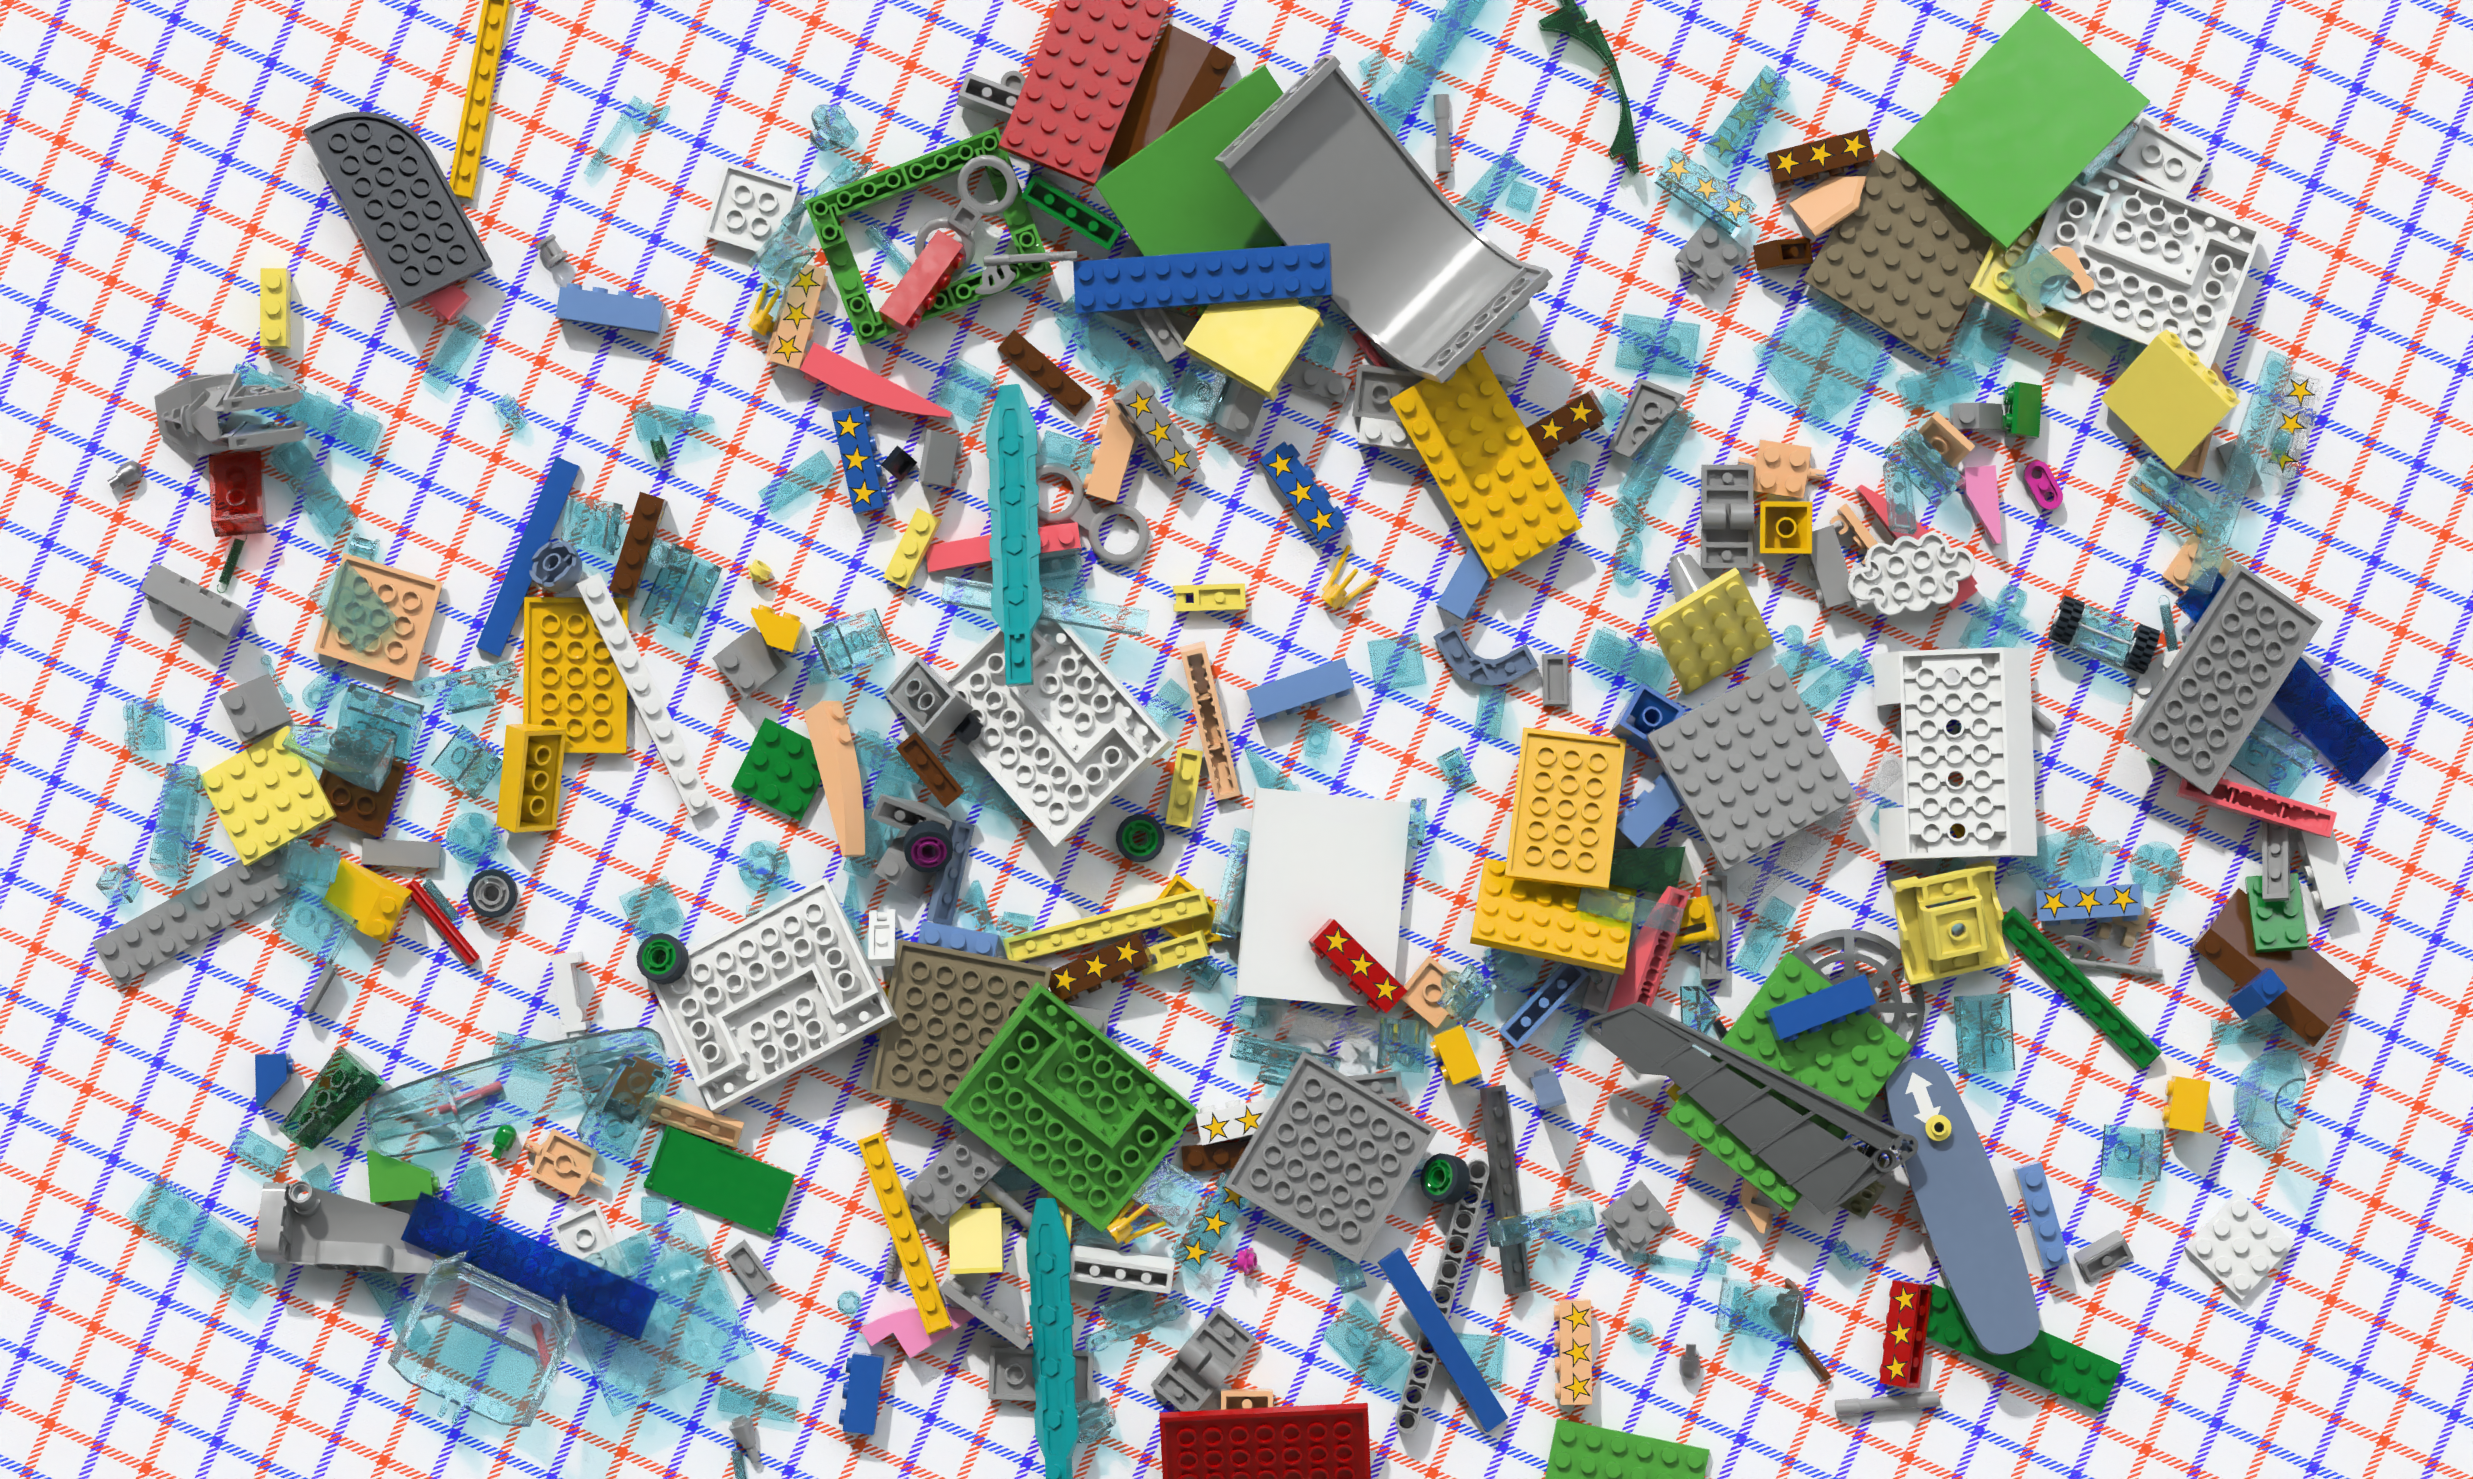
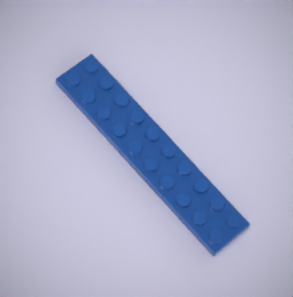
M1330 243L1073 262L1076 314L1333 296Z

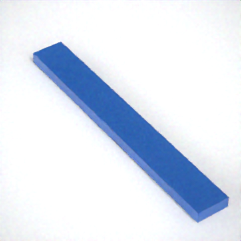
M559 457L555 458L478 640L477 648L501 657L524 603V597L527 596L533 582L529 574V570L532 571L534 564L532 557L539 548L550 541L581 468L580 466Z
M1401 1248L1395 1249L1377 1263L1485 1432L1488 1433L1508 1419L1505 1411Z

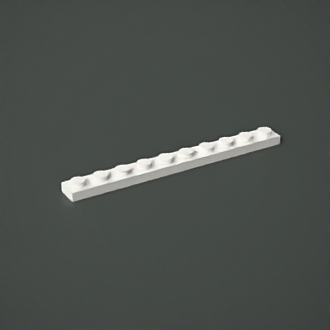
M598 573L576 584L690 817L714 806L601 574Z

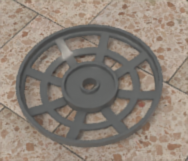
M1854 929L1824 932L1804 941L1795 948L1791 954L1832 985L1856 977L1855 961L1866 963L1877 970L1868 980L1876 1004L1869 1006L1871 1011L1868 1013L1878 1019L1879 1013H1894V1018L1889 1028L1894 1033L1899 1028L1902 1013H1917L1916 1024L1908 1041L1912 1047L1900 1063H1902L1912 1051L1919 1038L1924 1022L1925 1000L1922 984L1918 983L1914 984L1917 1003H1902L1899 986L1891 974L1901 962L1903 964L1901 950L1879 935ZM1844 937V953L1827 956L1815 964L1804 954L1810 947L1822 941ZM1854 937L1876 942L1894 955L1882 965L1869 956L1855 953ZM1844 961V976L1830 980L1821 971L1823 967L1831 963ZM1884 979L1887 980L1892 989L1894 1002H1879L1875 988Z

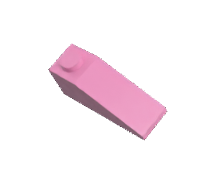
M1996 465L1963 468L1962 474H1958L1959 489H1963L1966 500L1992 543H2002Z

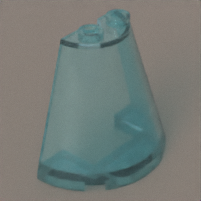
M2281 1049L2264 1053L2246 1066L2239 1076L2234 1089V1112L2241 1128L2250 1140L2260 1147L2273 1152L2289 1137L2296 1127L2299 1112L2294 1109L2293 1101L2297 1097L2303 1096L2306 1076L2298 1051Z

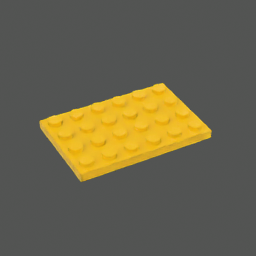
M524 597L523 724L567 729L564 753H627L628 689L583 598ZM612 598L628 629L629 598Z
M1523 727L1505 878L1608 890L1626 739Z
M1485 858L1470 938L1471 944L1620 975L1624 974L1637 889L1610 883L1608 890L1509 879L1505 878L1506 862Z

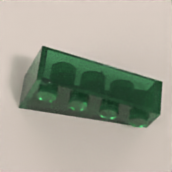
M1686 846L1613 849L1609 884L1663 895L1668 886L1678 887Z
M340 1045L278 1129L290 1141L311 1152L386 1081L360 1056Z

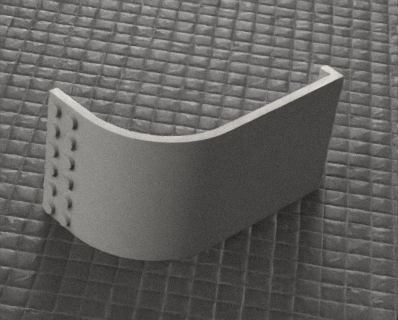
M1325 54L1214 160L1285 246L1331 244L1333 296L1328 297L1368 339L1389 357L1416 375L1439 383L1447 382L1455 375V370L1460 365L1469 362L1474 357V352L1480 346L1488 344L1493 338L1492 335L1499 328L1501 329L1508 325L1511 317L1530 303L1529 299L1534 294L1543 291L1548 286V281L1553 275L1547 268L1528 264L1514 258L1477 230L1442 194L1339 67L1341 63L1336 56Z

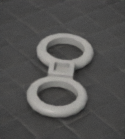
M980 155L970 159L962 167L957 179V191L961 198L960 203L949 218L938 217L925 223L919 229L915 238V254L918 258L925 248L928 235L933 230L948 228L955 231L961 237L966 252V261L960 269L954 271L951 277L963 273L970 266L975 255V242L971 232L983 215L994 216L1005 212L1013 204L1018 193V180L1013 168L1005 160L994 155ZM992 166L1004 175L1007 182V192L999 203L984 205L977 202L971 196L968 189V179L976 168Z
M1045 463L1036 467L1037 481L1048 473H1058L1064 475L1071 482L1074 490L1071 504L1059 513H1048L1037 506L1038 520L1048 524L1062 523L1069 519L1077 522L1088 530L1089 543L1093 552L1102 561L1113 565H1126L1137 560L1145 552L1150 540L1149 526L1145 517L1136 508L1126 504H1111L1101 508L1086 499L1079 475L1069 466L1061 463ZM1114 514H1123L1132 518L1139 528L1137 545L1125 554L1108 552L1102 547L1099 540L1101 524L1106 518Z

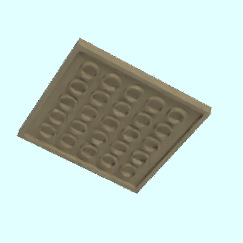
M1881 149L1865 175L1867 180L1865 187L1862 189L1859 209L1834 226L1802 282L1932 361H1935L1975 295L1969 292L1968 289L1993 240L1988 236L1985 237L1911 167Z
M899 939L888 993V1000L898 1019L882 1026L870 1093L943 1106L1035 983L1038 981L1049 989L1052 968Z

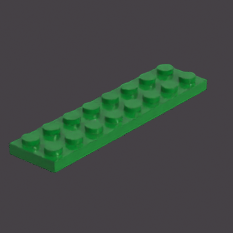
M1930 1282L1929 1285L1933 1286L1927 1338L2102 1413L2121 1369V1364L2040 1329L2033 1343L2021 1350L1998 1356L1989 1354L1978 1346L1965 1324L1950 1291Z

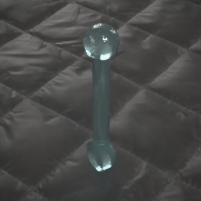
M264 655L260 659L261 664L267 666L284 695V702L291 703L293 701L292 694L287 692L271 665V657Z

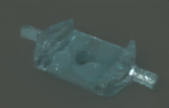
M2088 826L2037 837V856H2024L2021 863L2007 865L2006 870L2015 869L2007 872L2008 876L2020 873L2027 874L2039 890L2099 877L2103 856L2105 853L2120 851V846L2112 847L2120 843L2117 839L2103 844L2096 838ZM2061 850L2065 851L2069 856L2068 862L2063 866L2055 861L2056 853Z

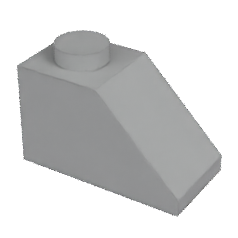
M1952 403L1949 405L1950 423L1958 431L2001 430L2002 404Z

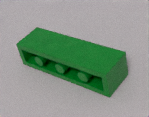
M1039 173L1033 175L1021 195L1026 201L1107 250H1112L1125 230L1120 222Z

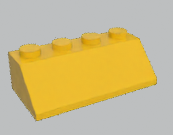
M535 724L506 725L496 826L514 833L556 830L567 729Z

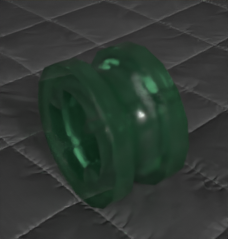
M663 436L659 437L658 441L650 440L656 462H659L662 457L669 459Z

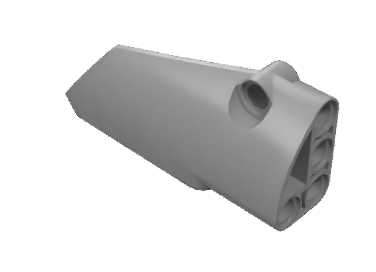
M297 1181L293 1184L271 1182L263 1184L255 1244L256 1254L262 1263L314 1265L318 1269L419 1275H428L439 1264L436 1256L408 1213L313 1188L306 1181ZM309 1192L305 1199H297L300 1193Z

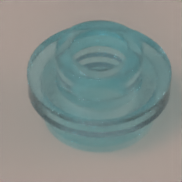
M1635 1318L1629 1323L1627 1333L1633 1342L1638 1344L1646 1343L1653 1335V1326L1645 1318ZM1643 1326L1645 1328L1644 1334L1637 1335L1635 1333L1636 1327Z

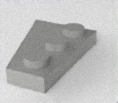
M1639 378L1608 449L1634 459L1687 397Z

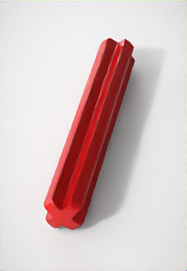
M412 881L408 884L406 888L413 891L410 896L464 962L468 966L473 965L480 958L478 953L417 881Z

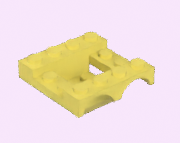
M1991 860L1965 865L1966 869L1918 879L1914 876L1891 881L1905 980L1910 985L2010 963L2002 935L2003 910L2000 906L1995 887V871L1997 869ZM1970 897V900L1957 902L1927 909L1925 907L1928 905ZM1958 923L1963 924V932L1957 936L1952 935V927Z

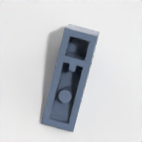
M1549 1068L1534 1071V1077L1529 1079L1537 1107L1540 1110H1545L1566 1104L1556 1072H1549Z

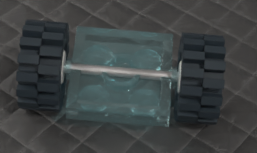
M2065 595L2056 611L2048 639L2068 646L2076 633L2072 650L2120 668L2124 663L2123 667L2144 674L2155 653L2160 631L2140 623L2135 630L2133 638L2130 639L2134 622L2088 605L2085 606V602Z

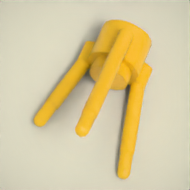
M764 283L754 310L749 316L751 320L748 326L763 336L768 331L773 332L775 321L771 322L774 317L769 312L782 292V286L777 288L763 311L762 309L760 310L768 288V283Z
M1350 545L1346 546L1330 579L1322 588L1324 594L1321 598L1335 610L1340 605L1344 608L1350 600L1378 580L1377 576H1373L1345 597L1347 592L1344 589L1359 571L1355 568L1340 586L1335 583L1332 587L1351 550Z
M1143 1186L1110 1222V1225L1106 1227L1117 1244L1122 1241L1128 1244L1133 1239L1166 1225V1222L1162 1221L1130 1234L1133 1230L1130 1223L1149 1208V1204L1142 1206L1127 1219L1124 1216L1147 1190L1146 1186Z

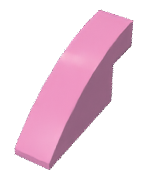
M945 1305L952 1327L928 1336L918 1308L911 1307L877 1318L861 1327L860 1330L871 1346L894 1333L909 1358H912L975 1316L962 1307Z

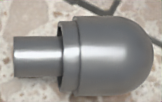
M129 461L118 467V470L115 471L117 475L107 481L112 489L122 483L124 486L131 485L141 478L142 467L135 461Z
M1686 1344L1685 1355H1681L1679 1372L1685 1380H1694L1700 1373L1701 1360H1699L1700 1356H1696V1344Z

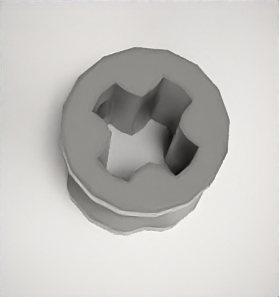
M554 234L545 237L535 245L536 249L541 250L547 259V266L549 268L554 267L568 257V254L563 252L555 241L556 236Z

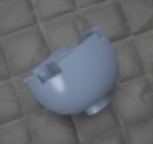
M564 540L556 544L548 542L532 557L534 562L532 571L529 570V574L537 585L548 592L562 593L571 589L579 581L582 574V560L576 549Z

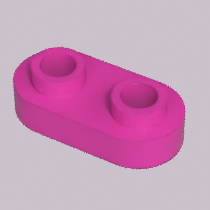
M2033 461L2028 464L2024 470V479L2038 505L2046 510L2057 508L2062 503L2063 493L2050 468L2042 461ZM2033 470L2040 471L2041 477L2039 479L2033 478ZM2046 492L2052 493L2053 500L2051 502L2045 500L2044 495Z

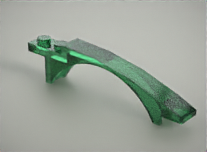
M1559 0L1563 8L1539 20L1537 25L1541 31L1564 34L1582 42L1593 50L1609 69L1618 90L1620 119L1617 134L1608 154L1611 160L1621 155L1632 177L1639 173L1637 145L1630 105L1616 60L1597 19L1586 23L1585 20L1588 19V15L1582 5L1577 6L1574 0Z

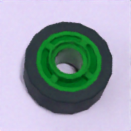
M1134 814L1127 817L1120 823L1116 832V844L1119 851L1125 858L1133 862H1147L1154 859L1164 846L1165 834L1162 826L1155 818L1147 814ZM1137 831H1144L1148 836L1147 842L1142 846L1136 845L1133 841V835Z
M664 933L653 934L646 938L640 945L636 956L637 966L641 974L649 980L663 985L674 983L680 979L687 970L689 963L688 951L685 945L677 938ZM666 953V960L659 964L660 957Z
M1439 1153L1433 1155L1426 1161L1421 1171L1420 1183L1424 1195L1431 1201L1450 1205L1462 1199L1470 1183V1172L1466 1162L1457 1156Z

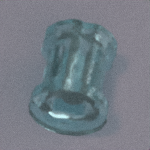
M354 533L348 553L350 555L356 554L367 557L370 561L374 562L379 551L380 540H369L359 537L358 533Z
M853 1290L843 1292L837 1300L839 1311L845 1315L856 1313L862 1302L860 1295ZM852 1296L855 1299L853 1304L856 1307L850 1306L847 1309L844 1307L845 1301L843 1298L849 1299Z

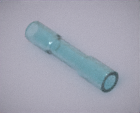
M874 223L865 231V234L888 256L904 276L913 263L909 262L883 229L877 223Z

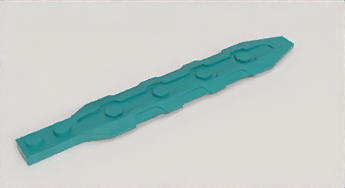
M1000 385L986 428V453L989 459L990 478L988 508L991 510V539L989 540L993 573L991 612L1004 633L1006 685L1008 687L1034 685L1032 633L1043 612L1042 585H1040L1039 570L1041 536L1038 535L1037 510L1039 486L1036 480L1038 444L1037 426L1020 385Z
M1037 1198L1026 1242L1027 1272L1030 1274L1031 1292L1029 1315L1030 1325L1032 1326L1034 1355L1032 1357V1376L1035 1378L1036 1409L1034 1410L1035 1436L1045 1458L1046 1479H1073L1072 1456L1079 1439V1419L1075 1400L1074 1378L1076 1377V1358L1073 1356L1072 1338L1074 1315L1070 1296V1242L1056 1199Z

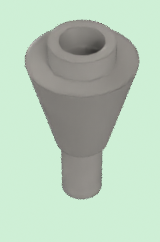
M746 1415L736 1417L731 1421L732 1425L728 1429L742 1447L746 1449L751 1463H756L761 1458L755 1446L753 1419L751 1417L746 1418Z

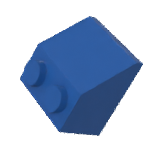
M1641 682L1620 712L1610 733L1620 739H1626V743L1654 759L1656 754L1646 736L1682 717L1686 709Z

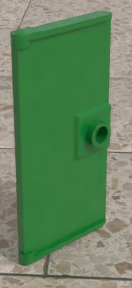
M667 1126L651 1170L643 1183V1188L661 1193L773 1237L776 1234L778 1220L796 1174Z

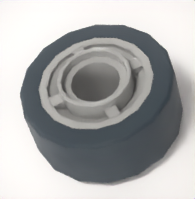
M488 869L479 872L473 877L468 886L467 897L470 906L476 913L484 917L496 918L504 916L512 910L517 902L518 890L515 881L509 874L502 870ZM491 886H495L499 890V896L495 901L489 900L486 896V891Z

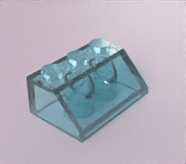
M1624 313L1621 319L1614 367L1691 378L1701 325Z
M670 545L639 616L691 639L723 568Z
M350 683L341 702L335 739L409 762L422 724L425 706Z
M2261 716L2229 766L2271 793L2289 798L2312 770L2319 751Z
M2011 993L1954 996L1955 1036L1957 1039L1959 1074H1982L2015 1070Z
M1358 1298L1320 1333L1373 1390L1391 1377L1412 1357L1405 1347Z

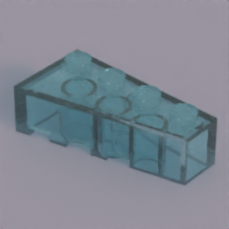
M166 764L149 860L156 875L187 879L191 857V843L195 834V815L197 816L199 811L198 791H202L204 778L196 766Z

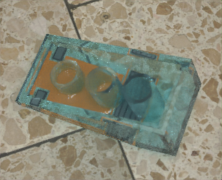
M626 1050L582 1117L576 1129L580 1141L627 1160L673 1069Z

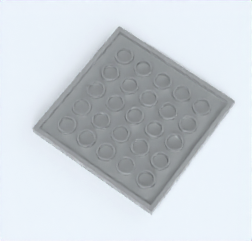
M1781 663L1646 736L1723 872L1858 799Z
M1302 1051L1224 1186L1359 1265L1438 1130L1307 1052Z

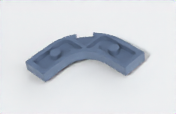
M1456 624L1433 636L1450 667L1464 679L1476 684L1487 686L1505 684L1538 667L1527 644L1503 657L1484 659L1476 655L1469 648Z

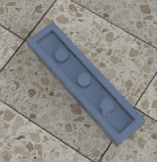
M952 820L949 829L953 842L952 859L946 867L937 871L926 920L952 925L975 825Z

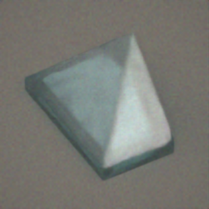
M1680 986L1681 1022L1707 1035L1721 1010L1703 986Z

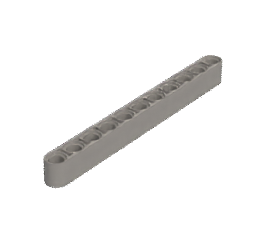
M1473 1159L1467 1164L1469 1172L1474 1164H1481L1484 1166L1485 1173L1480 1178H1474L1470 1173L1468 1189L1477 1191L1478 1197L1476 1201L1467 1203L1462 1198L1455 1203L1430 1291L1431 1297L1447 1322L1489 1177V1167L1481 1159ZM1460 1214L1470 1216V1224L1465 1228H1460L1456 1224V1219ZM1453 1239L1463 1241V1249L1458 1253H1454L1449 1249V1243ZM1446 1264H1453L1456 1267V1274L1451 1278H1447L1442 1274V1268ZM1446 1289L1449 1292V1298L1446 1302L1440 1303L1436 1301L1435 1293L1437 1290ZM1419 1330L1395 1415L1396 1427L1403 1433L1413 1432L1419 1424L1437 1361V1355L1434 1351L1429 1353L1422 1351L1421 1343L1426 1338L1421 1330ZM1418 1364H1424L1428 1367L1427 1375L1422 1378L1415 1376L1413 1373L1415 1366ZM1409 1390H1419L1421 1392L1420 1400L1417 1402L1408 1401L1406 1395ZM1402 1415H1412L1414 1423L1410 1427L1401 1426L1399 1419Z

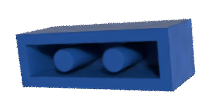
M854 1352L852 1358L847 1357L845 1373H850L849 1384L844 1383L842 1399H847L846 1408L840 1410L839 1424L843 1425V1431L868 1435L875 1434L885 1356Z

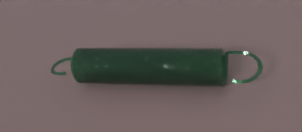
M239 530V531L236 533V536H237V534H238L239 532L243 531V532L246 533V531H244V530ZM247 533L245 541L234 538L230 553L227 556L219 578V582L227 585L226 589L229 586L242 548L247 540ZM218 584V585H217V591H218L219 593H224L225 591L220 592V591L218 590V586H219V584Z

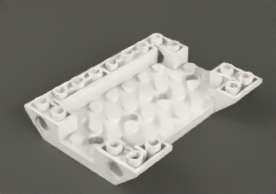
M2000 647L1897 651L1873 654L1875 706L1901 705L1904 807L1879 809L1880 861L2037 856L2030 649ZM1954 668L1958 670L1960 678L1957 682L1949 683L1946 681L1944 674L1948 669ZM1951 720L1959 721L1962 726L1960 733L1956 735L1948 733L1946 730L1947 723ZM1953 772L1961 773L1964 778L1963 783L1958 787H1954L1948 782V777ZM1954 824H1961L1965 828V835L1960 839L1953 838L1950 834V828Z

